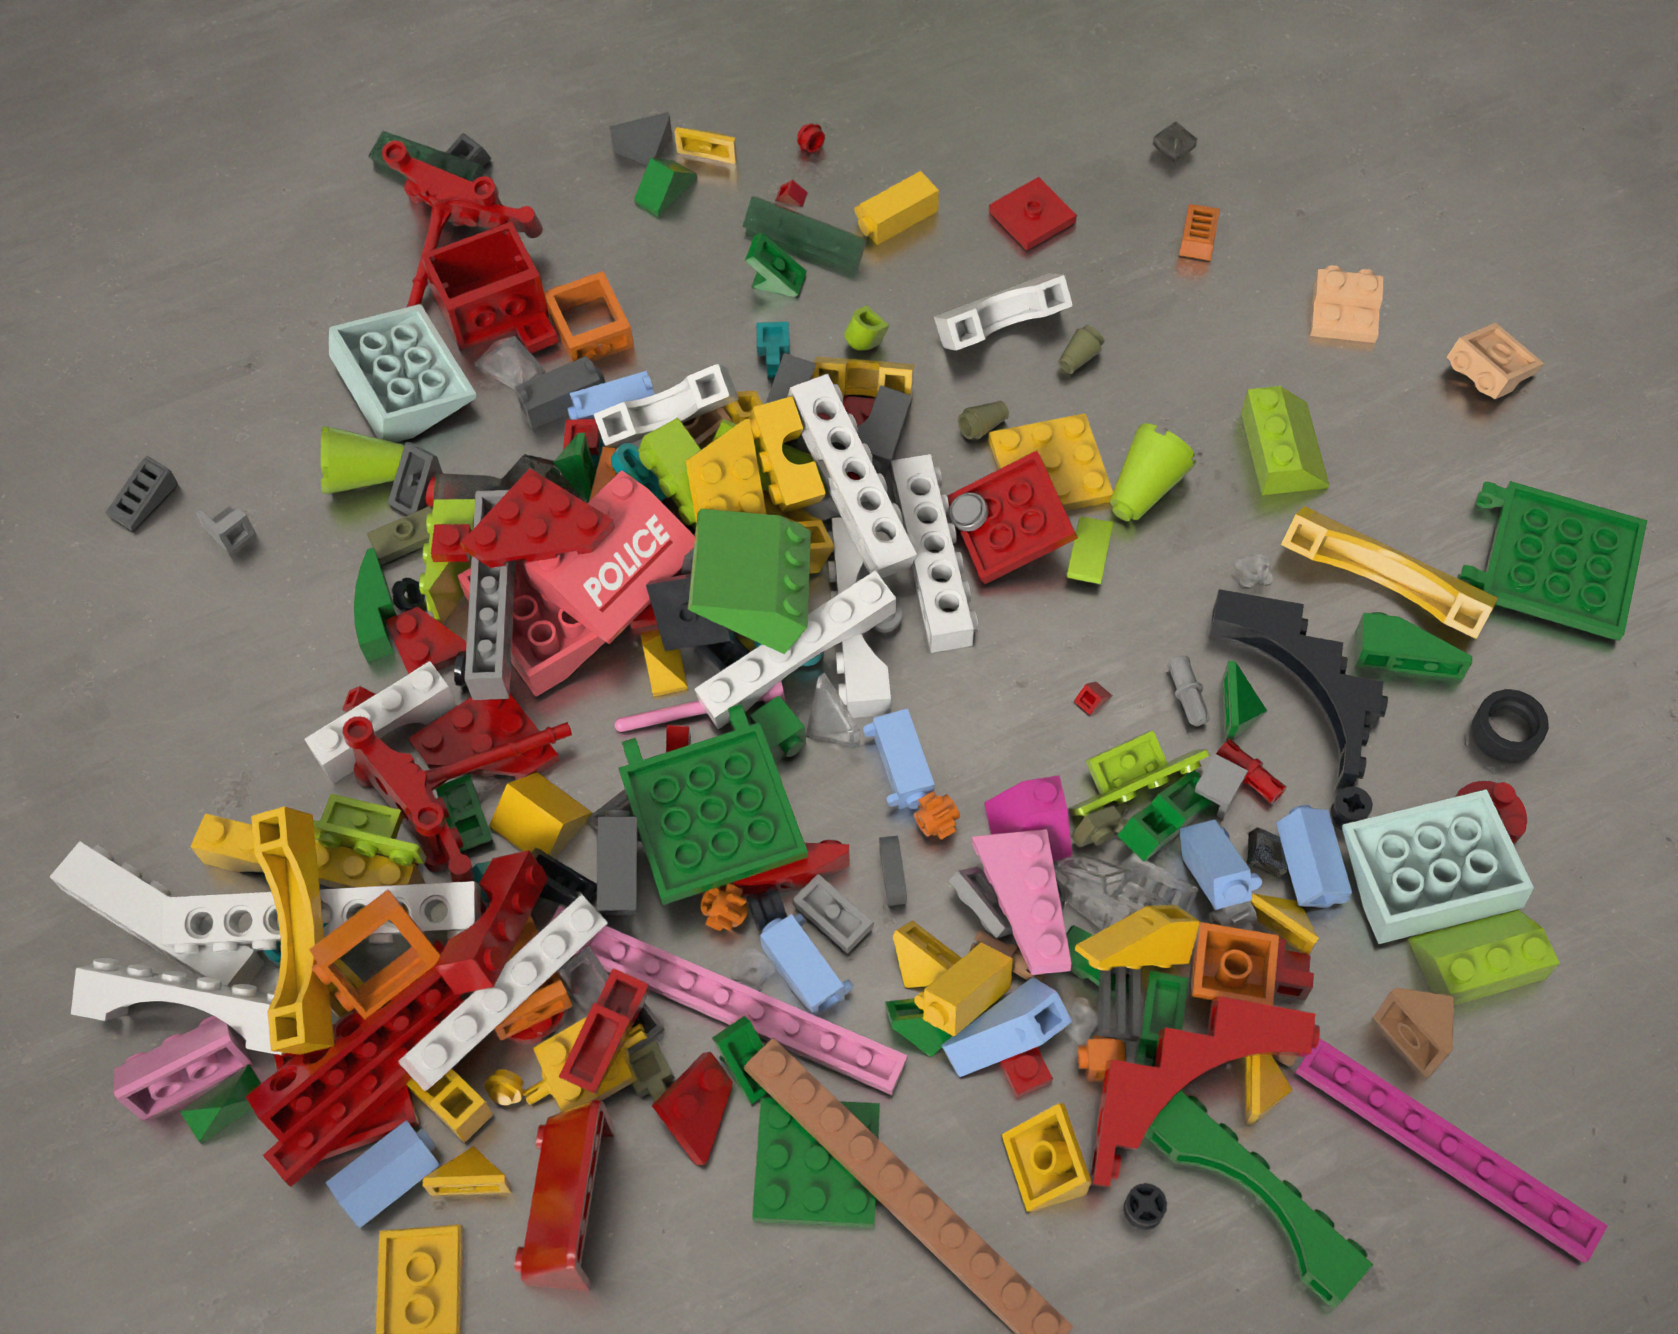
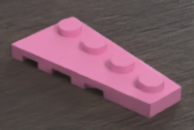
M1047 829L973 836L972 846L974 851L981 859L985 875L989 883H992L998 896V903L1003 914L1009 920L1013 936L1031 975L1071 971V958Z

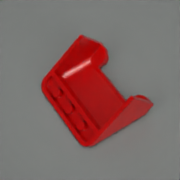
M593 1100L547 1118L545 1125L540 1124L538 1127L536 1148L541 1150L524 1247H518L515 1256V1272H521V1280L525 1285L590 1291L591 1282L581 1268L583 1247L601 1136L613 1137L615 1131L603 1101Z

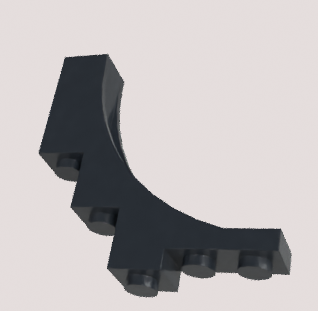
M1219 589L1213 606L1209 637L1235 642L1269 657L1288 670L1306 687L1323 710L1336 739L1340 755L1336 788L1343 789L1354 786L1357 778L1363 779L1367 759L1366 757H1361L1362 746L1366 747L1370 729H1373L1378 717H1384L1386 713L1388 696L1382 695L1384 681L1346 675L1348 658L1342 656L1343 642L1306 636L1308 619L1302 618L1304 604Z

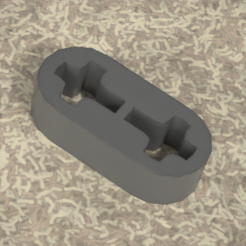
M898 835L880 837L879 848L888 906L907 904L906 884Z

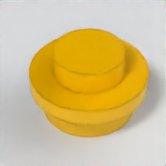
M499 1069L494 1072L493 1076L487 1078L484 1088L489 1093L492 1101L501 1105L517 1103L522 1099L524 1093L522 1086L524 1082L514 1072Z

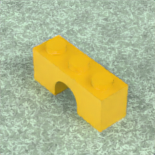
M817 356L813 363H816L812 379L828 374L832 383L839 386L843 398L846 395L876 397L880 385L911 396L913 395L915 364Z
M793 397L753 407L749 419L753 439L757 440L761 451L757 453L760 468L763 473L768 472L772 484L768 486L772 503L774 505L779 504L782 514L820 503L826 492L815 461L802 465L794 464L788 461L782 452V445L787 441L799 438L803 430Z

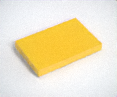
M458 1224L379 1231L376 1334H462L463 1226Z

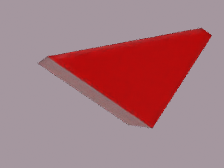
M792 179L780 186L775 201L803 207L808 192Z
M1095 681L1085 684L1074 702L1089 715H1092L1113 695Z
M361 686L351 689L348 692L342 710L350 711L376 694Z
M666 726V752L690 745L691 734L689 726Z

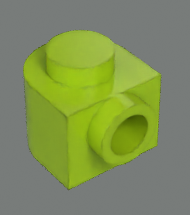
M866 305L854 311L844 331V337L853 349L869 350L880 345L890 325Z

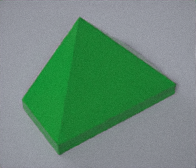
M578 433L553 463L584 502L588 503L596 470L585 433Z
M1228 661L1223 675L1226 741L1229 739L1234 741L1266 713L1267 709L1236 661Z
M914 998L885 1001V1009L892 1028L931 1058L942 1048L941 1045L953 1037L951 1034L923 1020L924 1010L915 1004Z
M248 1064L182 1109L180 1113L198 1142L202 1144L252 1109L246 1096L262 1083Z

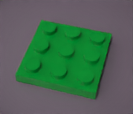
M761 1098L752 1213L753 1222L875 1228L876 1197L774 1098ZM840 1101L861 1123L879 1138L880 1103Z

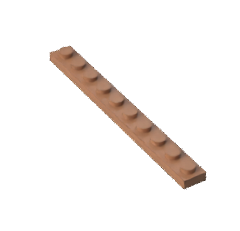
M774 1038L745 1065L744 1070L1013 1332L1016 1334H1068L1074 1327Z

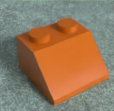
M1201 922L1193 952L1191 970L1192 997L1213 1000L1218 996L1273 1006L1279 935Z

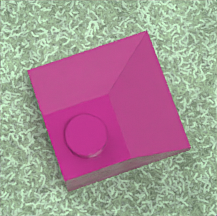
M1060 775L1022 781L984 802L991 835L1047 829L1053 864L1072 861L1068 808Z

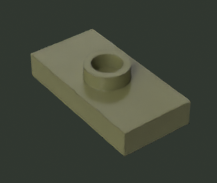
M430 506L367 533L381 565L422 548L424 543H429L430 534L427 532L426 520L427 514L433 512Z

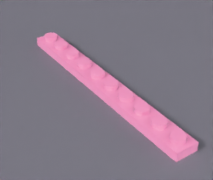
M559 906L552 920L566 908ZM606 925L573 955V957L611 973L614 968L648 983L651 991L729 1025L746 1016L751 1021L759 1038L768 1042L774 1038L786 1050L890 1095L893 1094L907 1062L908 1055Z

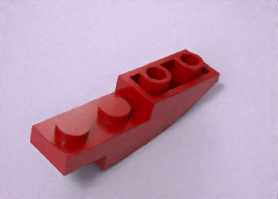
M837 840L805 843L808 851L807 858L732 883L743 889L741 897L751 894L758 896L765 894L767 889L776 886L779 893L797 890L805 887L817 874L827 879L850 866L849 844H842Z

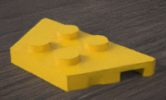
M745 419L686 460L696 523L697 513L700 509L766 514L750 419Z

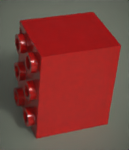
M512 221L421 255L433 296L460 351L516 330L515 323L541 312H544L547 318H549L540 275Z

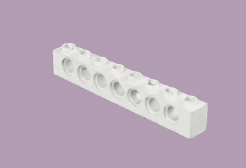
M474 881L320 889L321 909H328L331 915L330 922L323 928L324 938L354 916L359 908L367 906L388 889L401 905L408 907L409 916L429 941H432V934H447V940H449V938L463 932L481 918V887ZM272 892L162 898L161 945L174 948V954L199 953V946H213V952L238 951V944H252V950L276 949L277 942H281V935L277 927L278 915ZM438 903H445L448 908L446 918L439 923H434L431 919L432 908ZM250 913L252 925L249 930L241 933L238 922L244 914ZM211 915L213 927L207 934L203 935L200 931V923L205 916ZM388 920L366 938H369V944L393 943V936L403 935L392 921Z

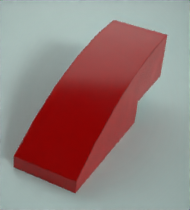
M612 969L597 1002L593 1003L559 1074V1078L591 1093L596 1094L646 1001L651 990L648 983L617 969Z

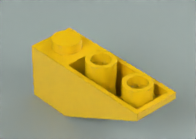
M1177 905L1145 906L1078 943L1075 950L1089 960V965L1105 971L1111 970L1112 967L1123 966L1131 969H1141L1142 966L1148 965L1170 968L1172 964H1189L1201 921Z

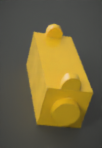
M921 171L913 174L854 207V212L859 218L858 225L861 232L865 236H870L879 245L938 212L939 190Z
M982 942L926 987L924 992H920L914 998L915 1004L924 1010L923 1020L955 1037L1011 989L1013 958Z

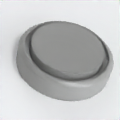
M964 493L958 496L949 508L950 521L961 531L967 532L978 529L988 517V505L976 493Z

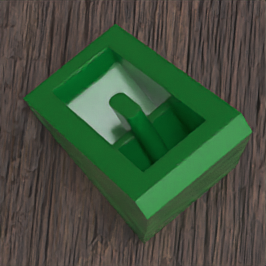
M650 158L634 197L635 203L660 216L697 179V174L674 160Z

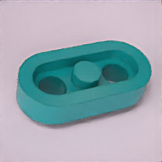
M631 443L621 444L611 456L613 469L617 474L621 470L648 488L662 502L667 496L662 492L659 486V479L651 469L648 470L642 464L639 457V447Z

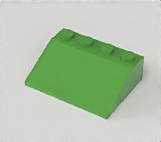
M700 509L697 513L688 610L785 654L808 627L811 530L798 522H792L779 515Z

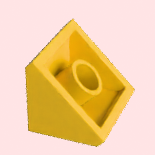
M537 772L507 783L489 827L521 852L530 850L532 853L535 848H538L556 858L587 823L586 819L593 812Z
M1058 1103L1001 1134L1027 1212L1039 1210L1087 1194L1092 1181L1064 1103Z

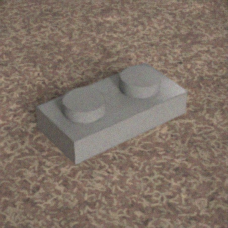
M977 866L957 871L949 881L957 890L958 897L965 904L969 905L980 918L984 929L993 934L995 938L1013 934L1009 920L1003 914L998 903V896L992 883H989L980 868Z
M819 874L792 899L793 906L847 954L874 928V922Z

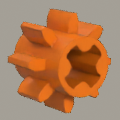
M934 791L918 799L920 803L918 805L919 810L914 812V817L919 828L927 837L933 834L934 836L938 835L940 840L956 832L954 828L956 826L955 821L960 818V813L950 796L947 794L942 797L940 795L936 796Z
M729 883L726 886L723 885L706 891L701 900L702 914L708 916L705 924L718 931H721L723 928L730 931L732 927L739 926L746 918L748 912L747 900L741 897L743 889Z

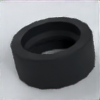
M1504 689L1490 694L1483 700L1472 721V734L1477 745L1487 755L1506 762H1518L1528 759L1538 750L1549 730L1548 716L1543 706L1533 696L1520 690ZM1496 710H1510L1519 714L1527 721L1531 729L1530 737L1522 742L1509 741L1500 737L1489 723L1491 713Z

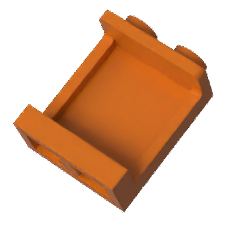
M531 915L507 962L538 934ZM557 971L494 1028L500 1041L572 1007L567 991Z

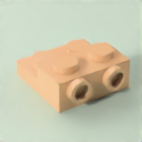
M1334 265L1328 266L1325 269H1318L1313 285L1310 336L1376 343L1379 332V310L1383 299V276L1375 275L1369 269H1363L1357 273L1343 272L1339 266Z
M1496 322L1460 337L1446 357L1451 361L1454 370L1467 375L1475 382V386L1480 392L1491 396L1493 399L1512 392L1520 381L1537 374L1544 365L1540 359Z

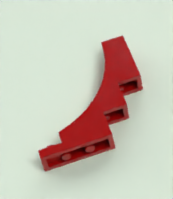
M1218 996L1211 1003L1207 1035L1171 1028H1164L1159 1031L1154 1067L1113 1059L1107 1061L1090 1170L1091 1185L1110 1187L1111 1179H1118L1121 1156L1115 1154V1148L1138 1149L1147 1129L1160 1110L1177 1092L1204 1072L1220 1064L1258 1055L1304 1057L1310 1055L1311 1050L1317 1048L1320 1037V1026L1315 1024L1316 1014Z

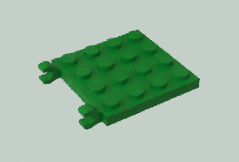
M1512 481L1508 483L1506 488L1492 482H1484L1482 491L1478 493L1476 505L1482 508L1501 507L1486 572L1470 565H1463L1461 574H1458L1457 579L1497 597L1496 605L1620 641L1625 634L1648 520Z
M742 704L728 708L729 720L733 728L732 732L643 760L636 738L622 742L628 765L619 767V773L633 816L637 817V828L663 905L808 857L806 845L760 723L749 726Z

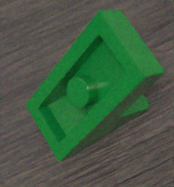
M763 232L755 235L745 259L757 271L752 287L777 294L797 296L807 270Z
M743 1016L712 1037V1040L721 1054L719 1056L720 1061L747 1100L753 1104L768 1092L744 1068L764 1045L751 1021L746 1016Z

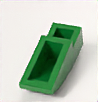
M374 547L367 549L360 566L354 597L355 629L359 646L367 662L394 653L385 620L397 615L382 565Z
M1196 770L1189 772L1159 793L1151 804L1132 816L1117 836L1143 862L1180 833V828L1187 827L1213 803V801L1195 792V787L1201 778V775Z
M1150 970L1141 1017V1037L1137 1041L1135 1064L1154 1067L1159 1031L1164 1028L1183 1029L1189 978Z

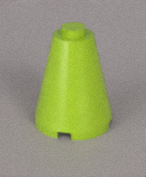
M1143 423L1135 431L1110 499L1113 513L1124 521L1141 518L1190 472L1197 463V460H1192L1195 453L1186 442L1168 430L1165 435L1155 432L1157 426L1153 424Z
M322 426V494H332L394 481L405 445L330 426Z

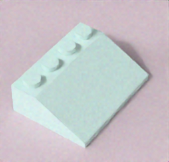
M421 304L329 327V356L378 439L397 443L414 438L476 399L477 394Z
M1487 789L1343 824L1342 827L1363 908L1378 944L1522 909L1534 889Z

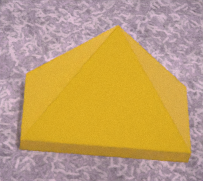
M676 127L677 153L736 164L737 151L734 137L715 131Z
M659 629L642 632V645L653 697L688 690L680 649L665 651Z
M1252 894L1250 902L1256 911L1257 923L1274 935H1279L1280 939H1285L1287 944L1299 952L1310 954L1319 937L1303 907L1299 906L1295 900Z
M913 920L897 929L893 934L905 988L929 986L961 959L959 955Z
M1272 1055L1245 1057V1125L1253 1126L1293 1091Z
M474 1146L423 1178V1187L431 1196L511 1193V1183L505 1174Z

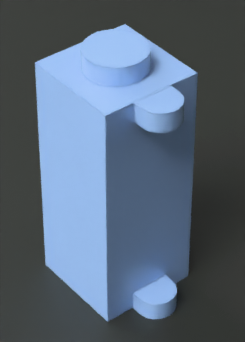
M644 371L570 393L573 406L568 407L567 410L570 420L595 419L594 414L622 402L646 398L655 395L651 379L647 372Z
M907 708L873 718V723L864 726L863 732L866 737L874 736L893 791V794L886 798L890 807L898 806L899 809L906 807L917 809L918 805H920L918 799L934 791L935 784Z
M1300 805L1292 808L1289 811V815L1278 821L1276 825L1298 905L1328 908L1333 904L1348 902L1352 890L1329 810L1314 809L1310 805Z
M1214 819L1180 828V840L1183 861L1215 910L1251 901L1252 891L1261 887L1262 880L1258 874H1250V868L1229 840V833L1225 828L1220 827Z
M791 914L783 920L777 918L767 924L763 929V933L760 934L761 947L806 1011L818 1017L844 1000L845 994L850 992L854 985L849 979L843 982L839 980L801 926L806 922L802 914L796 916Z
M406 1120L333 1176L326 1184L341 1207L360 1229L440 1166L431 1153L437 1146L423 1128L415 1132Z

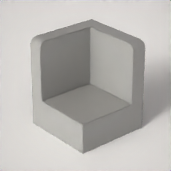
M227 507L213 519L202 509L195 512L204 530L228 554L256 534L247 515L239 507L235 510Z
M1214 754L1199 779L1195 792L1219 804L1220 807L1216 816L1224 819L1243 785L1248 770Z

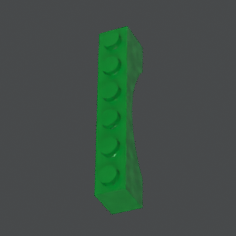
M1180 1090L1159 1112L1147 1129L1145 1136L1174 1163L1191 1164L1217 1171L1239 1182L1256 1195L1274 1214L1285 1231L1297 1259L1301 1280L1334 1309L1373 1266V1263L1367 1259L1368 1254L1365 1249L1356 1241L1350 1238L1346 1240L1334 1229L1335 1224L1329 1216L1319 1209L1313 1210L1301 1199V1192L1287 1180H1279L1270 1171V1165L1261 1155L1254 1151L1248 1152L1238 1143L1239 1138L1230 1127L1224 1123L1217 1124L1206 1114L1208 1112L1207 1108L1199 1099L1192 1095L1186 1096Z

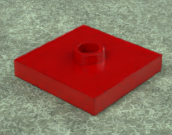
M1040 177L1033 179L989 204L990 214L1026 251L1075 224L1077 220V215Z

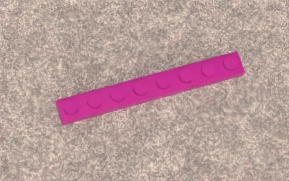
M1319 1038L1317 1048L1312 1049L1311 1054L1305 1056L1296 1070V1074L1581 1262L1585 1263L1590 1260L1608 1225L1321 1038Z

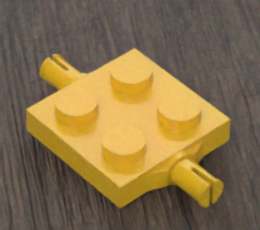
M587 1017L533 1047L542 1068L543 1080L523 1090V1094L526 1096L525 1099L530 1105H533V1103L551 1094L556 1099L561 1112L593 1100L602 1101L637 1081L629 1062L628 1049L648 1038L643 1026L639 1023L631 1029L596 1094L559 1078V1074Z

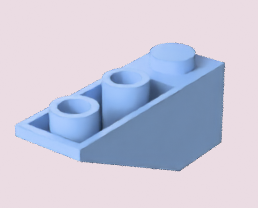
M1032 977L941 1046L957 1075L962 1077L1044 1044L1069 1025L1072 1020L1057 991Z

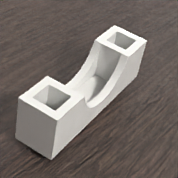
M1048 273L934 316L943 348L957 351L985 340L990 333L1005 326L1028 319L1046 317L1073 305L1065 276Z
M716 364L686 376L684 381L668 390L646 398L622 402L595 413L594 417L604 445L618 448L621 444L633 443L643 439L648 433L677 417L683 423L738 401L739 398L728 368Z
M429 661L306 737L305 741L322 769L334 784L354 771V764L356 762L353 748L346 744L342 733L345 722L350 718L362 716L370 720L375 735L380 739L388 732L405 724L422 723L428 725L457 705L449 686Z

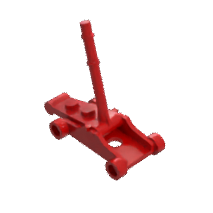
M390 141L383 147L382 157L387 165L407 177L404 190L410 200L417 203L425 202L432 207L430 226L422 254L437 249L441 232L447 221L457 227L467 225L491 229L512 221L516 231L525 233L529 238H537L542 234L543 226L534 209L530 206H523L519 209L503 206L498 197V188L491 178L483 176L471 182L410 157L409 151L401 141ZM420 258L416 276L412 280L413 286L407 307L422 303L425 289L429 284L422 258Z
M362 716L350 718L345 722L342 730L346 744L353 748L356 758L354 775L357 782L364 787H375L391 808L402 810L405 815L402 822L423 847L422 850L427 857L424 863L425 867L433 872H442L449 868L452 883L475 881L471 860L468 856L461 854L459 849L464 848L461 836L456 827L449 828L445 820L450 817L446 804L442 797L435 798L433 790L452 778L511 757L516 758L519 754L550 743L555 744L558 740L572 736L571 728L568 722L551 728L550 726L546 727V730L515 741L510 740L507 744L451 764L424 771L415 763L414 758L410 754L394 751L375 735L373 725L367 718Z

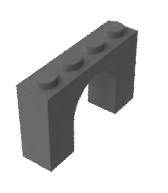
M784 353L766 403L787 398L790 387L812 380L816 363ZM880 385L870 416L864 423L857 426V434L862 444L866 443L872 454V464L876 472L881 473L885 478L912 396ZM802 435L797 439L784 443L811 454ZM839 442L831 443L833 447L838 450L846 449L845 446Z

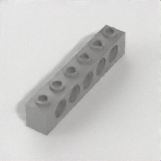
M509 490L476 491L474 528ZM472 557L465 682L472 700L509 699L516 560L505 562V566L490 568Z

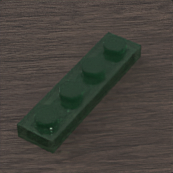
M386 131L381 132L368 155L374 163L390 168L382 157V150L387 143L397 140L404 143L410 153V157L471 182L482 177L485 173L480 164Z
M751 196L742 226L757 233L763 232L770 238L853 270L859 268L868 240L757 196Z

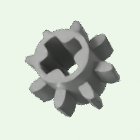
M1250 901L1217 910L1213 907L1214 911L1209 913L1211 924L1254 931L1252 925L1258 921L1256 911Z

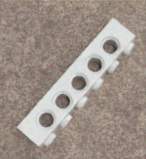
M826 374L790 387L787 397L792 396L803 426L801 435L869 574L876 570L879 576L884 578L911 567L917 556L916 542L910 533H906L902 525L900 509L895 503H891L886 493V481L881 473L876 472L872 464L871 451L866 443L862 444L857 434L858 427L855 418L851 413L847 414L842 404L843 396L839 386L833 384L829 375ZM817 413H825L831 417V420H823ZM839 442L843 444L846 449L838 450L834 448L831 443ZM854 472L858 474L861 479L852 480L847 476L846 473ZM861 502L873 504L876 510H866L861 505ZM876 532L886 533L891 540H880L876 536Z
M931 454L891 460L890 480L896 505L899 507L902 515V525L906 533H910L913 536L917 545V556L911 565L930 651L934 653L972 646L973 633L979 631L978 619L975 611H969L967 602H971L970 587L968 581L962 582L960 573L964 572L961 552H955L953 544L957 542L954 524L947 522L946 515H949V503L947 495L940 494L939 487H942L940 467L933 466ZM924 521H930V522H932V523H931V524H925V523H922V522H924ZM929 550H938L940 552L932 553ZM936 579H945V580H947V581H946V582H937V581H935V580H936ZM951 608L955 611L945 612L942 609Z

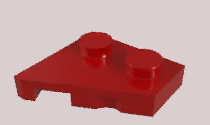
M419 607L385 620L408 674L429 661L437 671L455 664L456 657L460 651H466L467 642Z
M712 1052L702 1053L651 1105L695 1165H704L708 1161L733 1085L732 1079Z

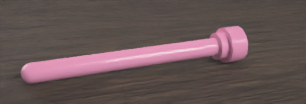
M778 682L756 702L764 701V704L780 696L786 703L782 682ZM693 701L621 717L615 721L614 726L617 731L625 732L707 712L699 701Z

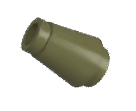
M1085 325L1082 329H1077L1061 358L1058 360L1059 366L1067 373L1072 374L1101 352L1104 338L1095 328L1089 325Z
M1003 401L965 408L963 413L958 416V426L961 433L967 439H980L990 430L1008 419L1009 411Z

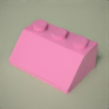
M211 1016L204 1019L199 1024V1027L185 1034L170 1036L163 1041L161 1046L147 1053L141 1052L129 1057L125 1064L114 1069L113 1092L115 1098L144 1121L232 1076L246 1065L252 1066L254 1064L242 1036L216 1016Z

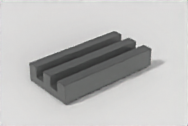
M1123 966L1112 967L1111 970L1107 971L1099 970L1098 1036L1137 1042L1141 1037V969H1131ZM1111 975H1116L1115 1029L1110 1028ZM1126 977H1128V1031H1126Z

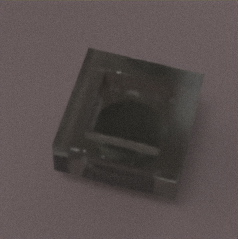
M1174 122L1154 136L1152 145L1171 161L1175 162L1196 148L1197 138L1179 123Z
M1259 827L1249 832L1247 865L1276 878L1287 873V861L1280 837Z

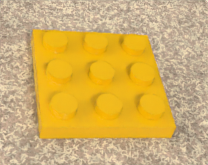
M1086 413L989 432L988 440L998 470L1036 450L1039 452L1066 511L1110 503L1113 490Z

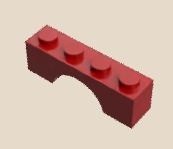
M530 850L492 858L479 882L480 887L491 901L488 909L472 926L449 938L435 968L455 995L493 988L548 880L544 869L539 865Z

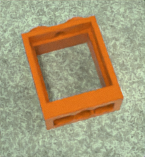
M604 271L587 275L579 280L544 291L549 316L571 362L585 356L594 362L634 347L631 326ZM604 297L615 322L572 336L561 311Z
M389 889L309 949L317 962L312 966L315 974L325 986L333 982L339 989L334 995L348 1012L355 1008L364 1020L435 966L440 957L438 951ZM388 920H391L412 947L356 989L334 962Z

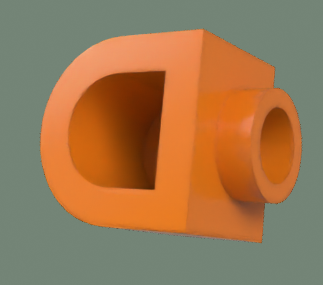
M1095 1035L1093 1039H1087L1086 1045H1078L1079 1069H1085L1086 1082L1103 1081L1106 1062L1111 1059L1127 1062L1124 1041Z

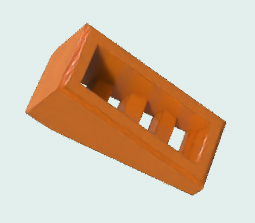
M1189 204L1179 256L1211 260L1220 212L1219 208Z

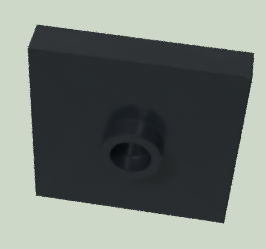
M691 574L651 580L646 584L665 651L731 641L734 637L733 630L688 610Z

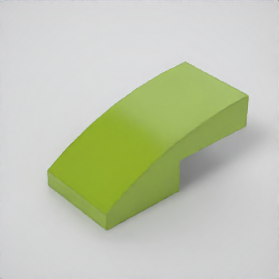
M1079 516L1076 529L1078 539L1074 540L1067 578L1101 584L1113 522Z

